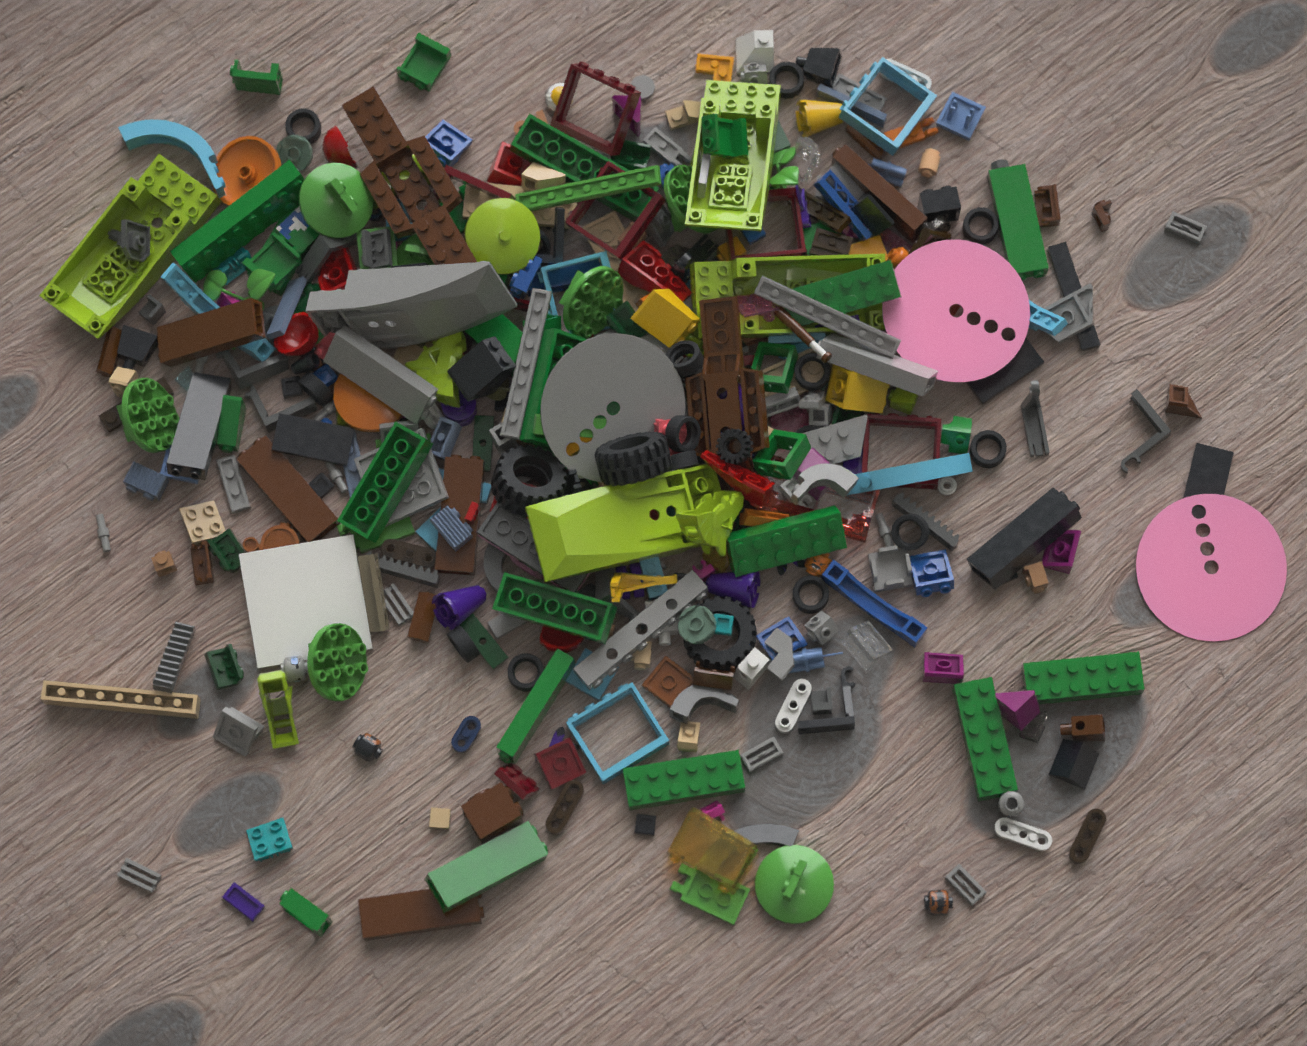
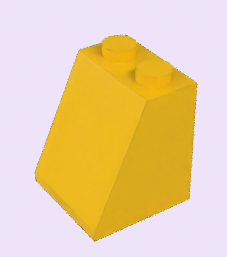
M653 289L631 317L635 323L669 348L680 341H686L685 338L689 333L691 334L697 329V323L701 320L670 289Z
M833 364L825 400L842 409L883 413L886 405L887 390L890 384Z

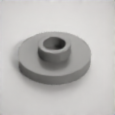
M640 75L631 81V85L641 92V100L648 99L653 95L655 84L650 77Z

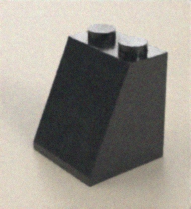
M491 337L478 343L447 372L466 400L471 401L494 394L516 368V365L498 339Z

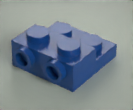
M442 120L425 136L443 168L446 165L452 167L459 161L461 154L473 141V139L445 120Z
M535 256L534 260H529L525 271L520 269L518 274L514 273L509 285L512 287L510 290L512 297L517 299L525 298L541 267L543 259Z
M946 549L909 556L916 596L929 597L932 593L939 591L942 594H946L951 589H954V577Z

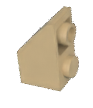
M533 162L522 173L521 189L534 191L563 185L566 181V174Z
M117 367L109 379V384L116 396L122 398L128 384L138 379L139 376L136 370Z

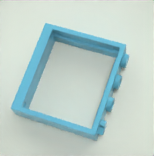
M882 57L878 63L875 61L869 69L871 71L870 74H865L859 82L861 86L859 88L855 87L849 95L851 99L843 102L839 108L841 110L839 118L894 156L933 104L937 95ZM879 72L923 102L894 141L850 111Z
M607 251L540 267V272H537L539 281L544 283L545 290L552 292L547 274L548 271L599 258L601 266L611 268ZM552 294L548 314L558 316ZM606 326L603 330L610 329V327Z
M633 682L619 686L617 692L604 695L601 698L602 701L597 704H589L584 708V712L579 715L578 713L573 714L566 722L568 730L603 785L622 774L623 768L633 767L669 745V739ZM631 694L658 738L607 770L602 771L576 730V727Z

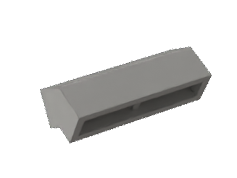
M796 387L789 389L788 394L777 393L765 398L767 417L799 406L800 397Z

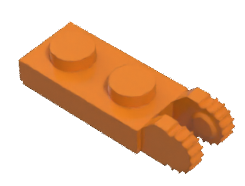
M933 117L918 122L900 148L923 141L925 138L937 134L938 129L936 127L927 129L924 132L922 130L923 127L934 123ZM905 126L884 132V135L894 141Z

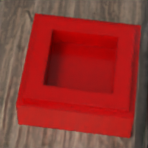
M472 501L465 516V521L471 525L474 524L480 511L478 503Z

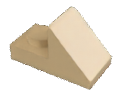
M684 100L683 106L665 111L670 129L674 130L697 123L699 121L701 102Z
M689 721L688 724L680 723L677 744L679 751L697 752L700 722Z

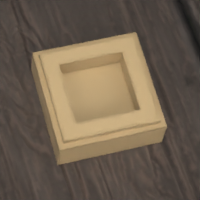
M431 808L429 828L449 829L451 809Z

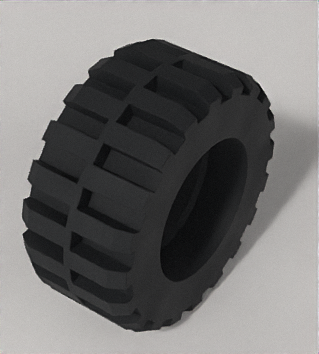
M655 431L639 432L610 440L600 445L594 454L600 480L604 484L612 486H624L653 479L667 472L672 464L666 437L662 433Z
M522 445L516 446L515 449L510 448L506 450L497 461L491 479L492 494L495 496L496 501L502 504V508L508 509L515 516L518 514L522 518H527L526 506L563 497L568 480L567 473L565 472L566 469L563 464H560L558 458L552 455V452L544 451L542 447L537 446L535 448L532 445H526V447ZM526 476L533 478L542 487L527 486L516 477Z
M714 596L712 600H709V598L703 599V603H697L696 605L708 608L713 614L734 616L733 624L738 630V639L731 648L719 651L709 648L704 643H689L683 638L689 658L694 660L695 664L696 661H700V665L704 668L730 671L731 666H734L737 669L739 664L755 648L757 638L755 619L753 615H750V610L746 606L743 607L738 600L732 601L731 597L725 596V599H720V596Z

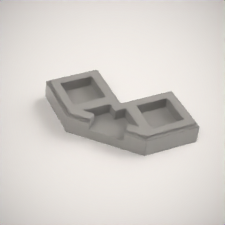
M776 628L765 640V644L777 652L778 655L766 668L783 681L795 666L793 640Z

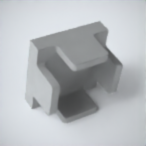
M895 545L879 548L878 552L868 554L875 592L913 586L912 567L907 550L898 549V546Z

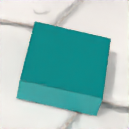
M715 613L716 630L714 634L731 636L734 616Z

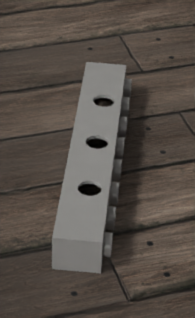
M693 570L690 571L608 639L606 645L602 644L573 668L574 673L589 690L599 687L603 683V678L607 675H613L621 663L626 664L633 658L632 654L637 650L639 652L648 645L647 642L650 639L659 637L663 632L662 629L667 625L669 627L672 626L685 609L691 607L696 601H702L707 596L708 587ZM674 599L677 602V607L674 610H669L666 604ZM642 624H645L648 628L644 635H640L636 631ZM611 649H615L618 652V656L613 660L608 659L606 656Z

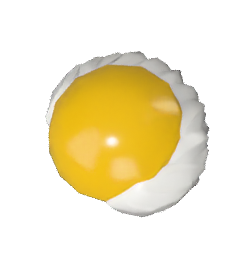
M564 83L550 86L545 94L546 105L553 111L556 109Z

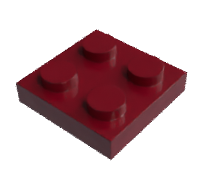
M570 737L534 754L550 789H554L587 773Z
M511 763L500 767L494 773L522 800L536 795L540 790L536 786L535 780L526 777L522 773V769L516 764Z

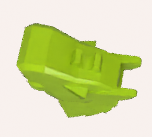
M463 331L437 339V341L432 342L433 346L429 348L423 347L424 351H422L417 360L405 363L408 369L438 388L435 395L437 401L460 408L459 388L447 371L464 356L463 352L467 350L466 337Z
M721 490L714 492L713 496L711 493L705 494L703 502L699 503L695 509L675 513L685 538L694 544L701 545L705 554H710V546H714L720 556H725L726 541L730 536L731 530H733V522L743 507L744 496L742 492Z
M282 670L260 674L257 678L260 691L258 693L262 699V705L268 720L272 748L299 744L291 703L293 686H288L285 672ZM284 691L285 697L271 699L270 693ZM289 714V719L274 721V716ZM291 726L292 732L276 734V729Z

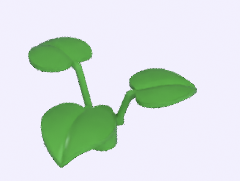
M795 147L782 149L774 153L772 166H776L777 174L770 179L771 187H769V190L787 188V185L799 184V169L797 166H789L780 170L781 165L789 163L796 154Z
M263 269L254 270L247 281L248 295L250 297L243 298L223 289L227 283L225 273L220 270H213L206 276L203 292L212 301L219 298L221 291L241 301L253 298L262 302L264 310V302L260 299L270 287L276 274Z

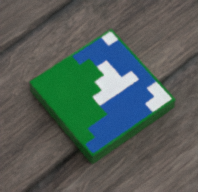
M299 206L274 228L279 235L282 234L288 240V243L292 247L295 246L302 254L314 244L320 235L306 223Z

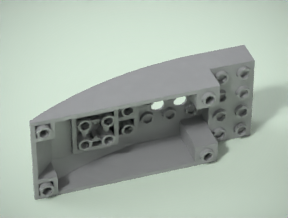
M480 261L474 263L349 270L345 290L336 289L332 291L319 290L310 292L306 313L324 337L329 332L336 333L346 326L381 350L415 345L459 333L504 314L517 307V303L491 263Z

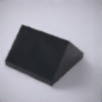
M864 193L851 208L875 237L895 223L870 194Z
M1062 739L1048 775L1085 790L1099 753L1084 742Z

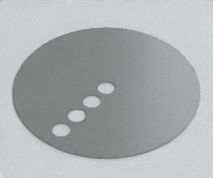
M627 334L599 335L587 339L569 350L551 371L541 399L542 429L554 455L569 470L576 469L579 476L597 482L602 481L600 480L594 454L600 445L629 434L654 432L655 419L667 420L676 415H685L684 389L673 363L652 343ZM612 401L620 405V411L616 415H609L607 412V405ZM598 415H603L607 421L602 429H596L593 425V420ZM583 429H590L593 433V438L588 443L580 440L579 435ZM575 442L579 445V453L576 456H569L566 453V447L569 443Z

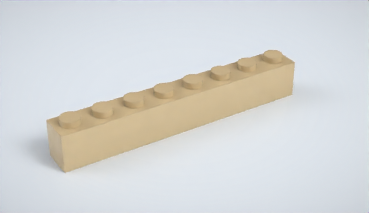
M43 680L41 700L46 705L195 719L199 718L201 703L199 696L194 694L167 693Z

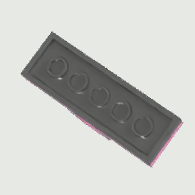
M497 502L477 531L478 536L509 555L511 560L523 571L537 579L544 580L529 520L522 518L521 515L516 514L515 516L511 514V511L502 508V504ZM590 573L550 582L561 589L577 593Z

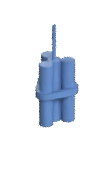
M873 158L872 164L868 165L888 183L901 187L907 169L891 164V161L885 162Z
M822 647L802 648L800 651H794L795 666L789 673L810 672L812 669L825 667L823 657L843 654V652L823 655Z

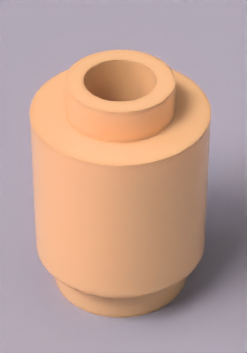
M928 148L922 153L918 171L923 177L931 178L937 174L941 158L939 151Z

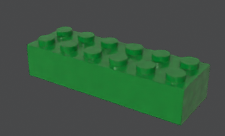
M891 260L792 289L844 314L902 298ZM785 308L802 327L816 323Z
M557 328L543 331L520 441L552 451L545 435L533 433L535 414H541L542 394L551 371L569 350L587 340L586 338Z
M395 421L337 521L376 543L434 443Z
M835 505L733 531L726 541L730 567L736 577L847 548L841 513Z
M506 572L503 574L492 608L497 613L605 645L617 611V607L613 603Z
M1140 652L1023 663L1021 667L1024 691L1034 690L1039 705L1142 695L1145 690Z
M992 677L954 684L952 691L978 802L1000 798L1001 795L1008 791L1017 792L1018 787L999 705L995 697L996 692Z
M739 750L623 768L629 811L745 792Z

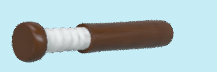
M782 306L775 308L774 315L808 347H811L821 356L823 363H827L831 359L832 354L826 352L817 344L816 340Z

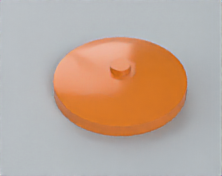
M243 136L234 139L222 148L216 157L218 161L216 166L219 170V173H217L218 178L222 177L226 184V187L223 188L226 195L221 197L220 200L228 206L281 166L280 157L271 144L259 137Z
M343 374L339 375L334 386V404L341 419L350 427L363 432H379V424L398 422L403 417V415Z

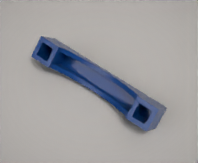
M835 560L830 563L822 574L821 579L828 586L914 648L926 634L928 627L881 599Z

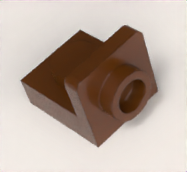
M1111 200L1097 202L1092 210V215L1101 232L1108 230L1111 222L1110 215L1107 212L1111 208Z

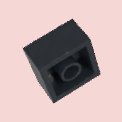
M944 186L938 190L926 189L919 193L917 207L927 217L926 226L959 220L961 204L957 186Z

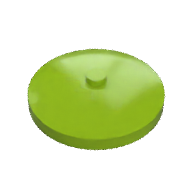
M497 198L481 204L472 212L465 226L464 240L477 262H490L497 274H510L527 266L530 259L533 260L540 244V229L535 216L525 205L512 199Z

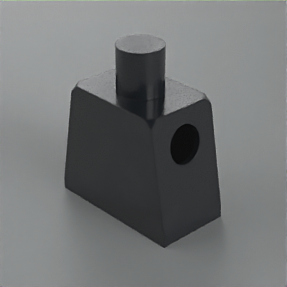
M810 48L807 58L798 56L795 64L803 68V73L807 80L833 88L842 55L839 48Z
M123 325L117 351L119 358L124 360L122 368L133 370L135 364L145 367L158 346L157 335Z

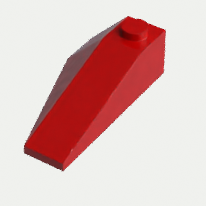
M502 141L486 181L491 184L522 186V173L532 163L511 152V145Z
M643 240L622 258L617 272L631 285L650 293L653 289H670L682 302L691 296L692 292L681 278L675 276L671 271L672 267L669 263L666 264L663 261L661 253Z
M348 247L333 251L320 269L318 283L321 290H345L349 270H357Z
M708 450L701 454L700 458L735 491L742 492L744 499L748 500L749 504L754 507H763L767 504L775 482L737 464L726 463L725 460L719 458L720 456Z

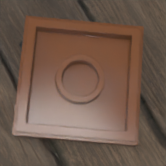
M665 655L644 681L642 687L671 708L676 697L683 690L693 685L694 677Z

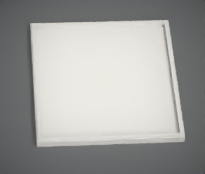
M353 534L239 554L258 668L281 665L287 657L302 656L304 660H307L308 643L312 642L314 636L321 628L333 623H342L352 627L366 645V650L373 649Z

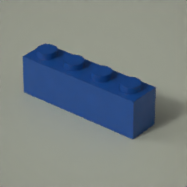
M599 259L548 271L547 274L552 293L566 291L578 270L586 273L593 268L599 267ZM536 274L528 290V297H531L533 288L545 290L544 283H540L538 274Z

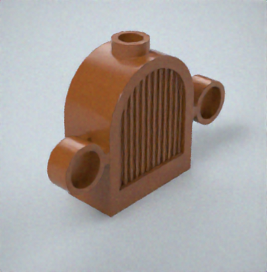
M281 522L280 525L269 528L263 534L260 544H258L254 537L246 538L243 541V548L246 552L300 544V541L295 531L291 529V525Z

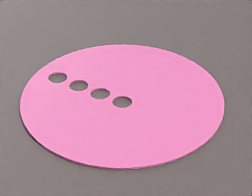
M965 240L937 241L913 251L894 270L902 298L883 303L882 314L886 333L901 340L896 352L902 358L938 370L937 380L955 383L971 382L983 379L1001 370L1020 350L1026 338L1030 322L1028 295L1016 270L995 251L978 243ZM958 304L963 308V314L960 317H953L950 314L949 308L952 305ZM971 312L978 313L981 318L980 323L977 325L969 324L967 322V315ZM988 320L995 321L998 325L997 331L988 333L984 329V323ZM1003 329H1013L1015 338L1012 341L1004 340L1001 336Z
M1200 494L1172 503L1151 521L1139 543L1136 558V574L1140 591L1148 607L1170 629L1196 640L1226 641L1253 631L1272 614L1284 591L1287 563L1284 548L1277 532L1259 511L1233 497L1219 494ZM1196 505H1201L1206 510L1205 516L1201 519H1197L1192 515V508ZM1204 523L1209 526L1210 533L1208 536L1200 537L1197 535L1196 527L1199 524ZM1210 542L1214 546L1213 554L1209 556L1203 555L1200 551L1201 544ZM1212 560L1218 564V571L1215 574H1208L1205 571L1204 565L1207 561Z

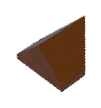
M1169 384L1165 413L1202 419L1188 392V387Z

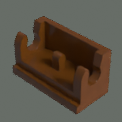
M1056 184L1037 187V190L1034 191L1039 227L1059 226L1061 217Z
M202 541L201 545L193 543L190 548L196 586L215 583L211 552L207 541Z
M696 661L693 685L732 690L735 667L731 666L730 671L700 667V661Z

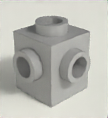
M749 63L744 65V72H740L741 82L767 84L766 64Z
M823 611L813 616L804 625L810 640L813 642L817 641L821 645L828 642L831 637L840 631L833 619Z

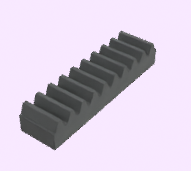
M904 492L897 494L892 501V506L903 515L912 513L924 518L929 527V535L953 552L958 545L959 534L953 536L952 529L947 532V525L940 526L941 520L934 522V515L928 517L929 511L922 513L923 507L916 508L917 502L910 503V497L904 499Z
M378 554L380 571L382 573L438 588L440 579L437 570L431 574L430 568H427L424 572L423 566H420L417 570L415 564L409 567L408 562L402 565L401 560L395 563L391 557L387 561L385 555L380 559Z
M175 622L172 634H170V640H168L167 647L165 648V653H163V659H161L158 666V672L156 671V676L153 679V689L167 693L173 692L193 639L195 626Z

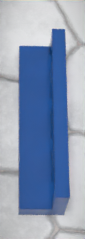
M830 169L813 185L831 206L850 216L852 221L848 226L860 241L867 240L872 235V232L864 226L861 220L849 208L857 200ZM828 176L834 181V189L825 180ZM837 192H844V194L846 195V203L841 199Z

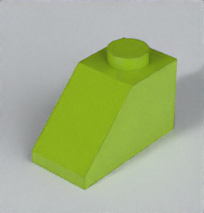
M898 387L895 390L892 389L888 397L890 408L908 415L912 413L918 399L917 394Z

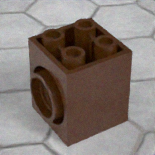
M502 782L492 788L476 793L466 803L461 805L463 814L482 845L523 823V809L518 801L516 803L513 802L514 796L511 789L507 785L504 786Z

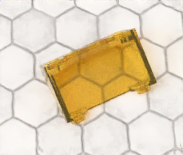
M694 807L688 812L667 851L668 858L672 862L678 864L685 861L716 880V883L719 885L718 889L721 892L732 895L735 894L759 858L758 847L754 843Z

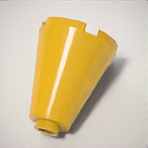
M798 100L796 106H799V110L795 111L796 123L799 132L803 131L804 133L801 135L802 137H808L844 123L839 118L841 113L839 108L842 106V103Z

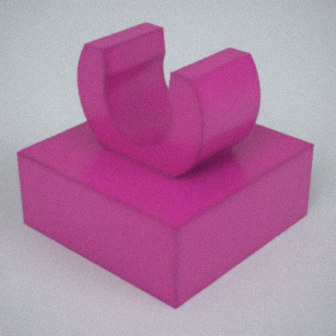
M221 292L216 304L219 307H223L241 300H236L234 297Z
M701 560L700 563L703 568L698 570L693 565L692 570L705 582L707 577L715 574V569L711 564L707 566L706 562Z
M718 800L700 809L703 816L712 826H715L714 818L719 816L721 821L725 820L723 816L725 811Z

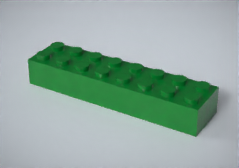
M530 113L510 147L511 152L531 163L535 162L566 174L565 182L567 184L596 178L599 174V169L603 168L608 161L625 172L630 171ZM658 186L650 187L657 193L659 192ZM634 190L596 198L595 200L635 222L651 200V197L640 190Z
M289 159L173 248L170 253L196 283L214 268H217L227 258L233 256L244 245H247L257 235L263 233L266 228L277 222L288 211L293 210L299 204V191L304 177Z

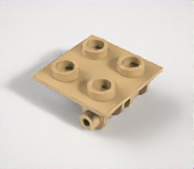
M214 500L179 508L191 542L195 545H201L202 541L216 538L226 531Z

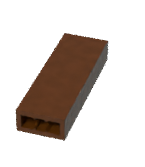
M846 144L842 148L838 147L832 153V165L837 163L864 193L870 194L894 220L895 223L892 226L913 243L921 235L922 229L926 228L927 217Z
M249 298L157 327L160 363L173 367L266 338L262 302Z
M266 435L263 438L256 439L252 447L239 453L236 459L239 466L305 542L321 540L340 524L337 521L338 518L284 455L271 451L273 443Z
M453 454L450 457H445L443 482L449 498L441 502L440 511L447 505L450 509L455 508L461 515L459 519L463 524L466 522L465 516L472 501L479 504L480 511L474 524H469L473 529L471 532L473 538L456 552L438 532L435 570L438 573L475 576L478 547L477 531L480 526L485 472L484 459H481L479 456L462 458L461 455Z
M430 889L358 899L364 941L482 924L481 918H485L484 908L479 906V899H482V893L445 913Z

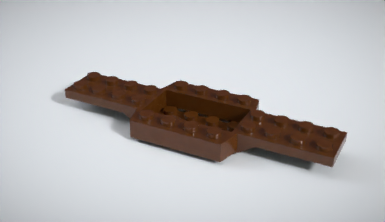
M374 86L341 105L374 160L360 175L396 237L399 239L416 233L435 265L477 262L449 215L463 200L425 135L406 141ZM413 154L419 162L420 166L422 167L424 173L426 174L433 188L435 189L440 200L442 201V206L438 202L433 191L431 190L430 186L428 185L427 181L422 175L420 169L418 168L417 164L412 158ZM403 171L410 173L409 178L406 180H401L399 177ZM382 173H385L388 180L390 181L392 187L394 188L399 199L404 205L406 211L413 221L412 224L408 220L406 214L404 213L399 202L394 196L392 190L390 189L389 185L384 179ZM420 201L427 202V207L424 210L417 208V204Z
M738 296L699 300L704 350L703 371L685 378L688 414L698 421L701 429L700 441L693 451L696 452V456H701L706 450L718 455L716 452L719 451L716 448V445L719 443L717 438L721 437L722 428L727 426L730 430H742L738 376L740 375L745 432L751 436L750 441H753V445H751L753 451H750L751 456L746 458L747 461L737 465L753 472L752 454L770 448L763 371L744 368ZM721 388L727 390L728 394L725 399L718 397V391ZM732 439L728 444L729 451L737 454L741 449V443L737 439ZM717 474L721 490L735 491ZM744 499L743 511L745 508L757 510V507L752 506L748 500ZM735 521L733 522L734 527L737 526V523Z

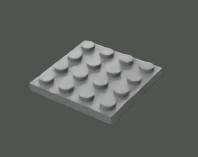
M420 428L414 431L427 439L424 429ZM379 448L354 459L361 479ZM431 449L385 527L449 498Z

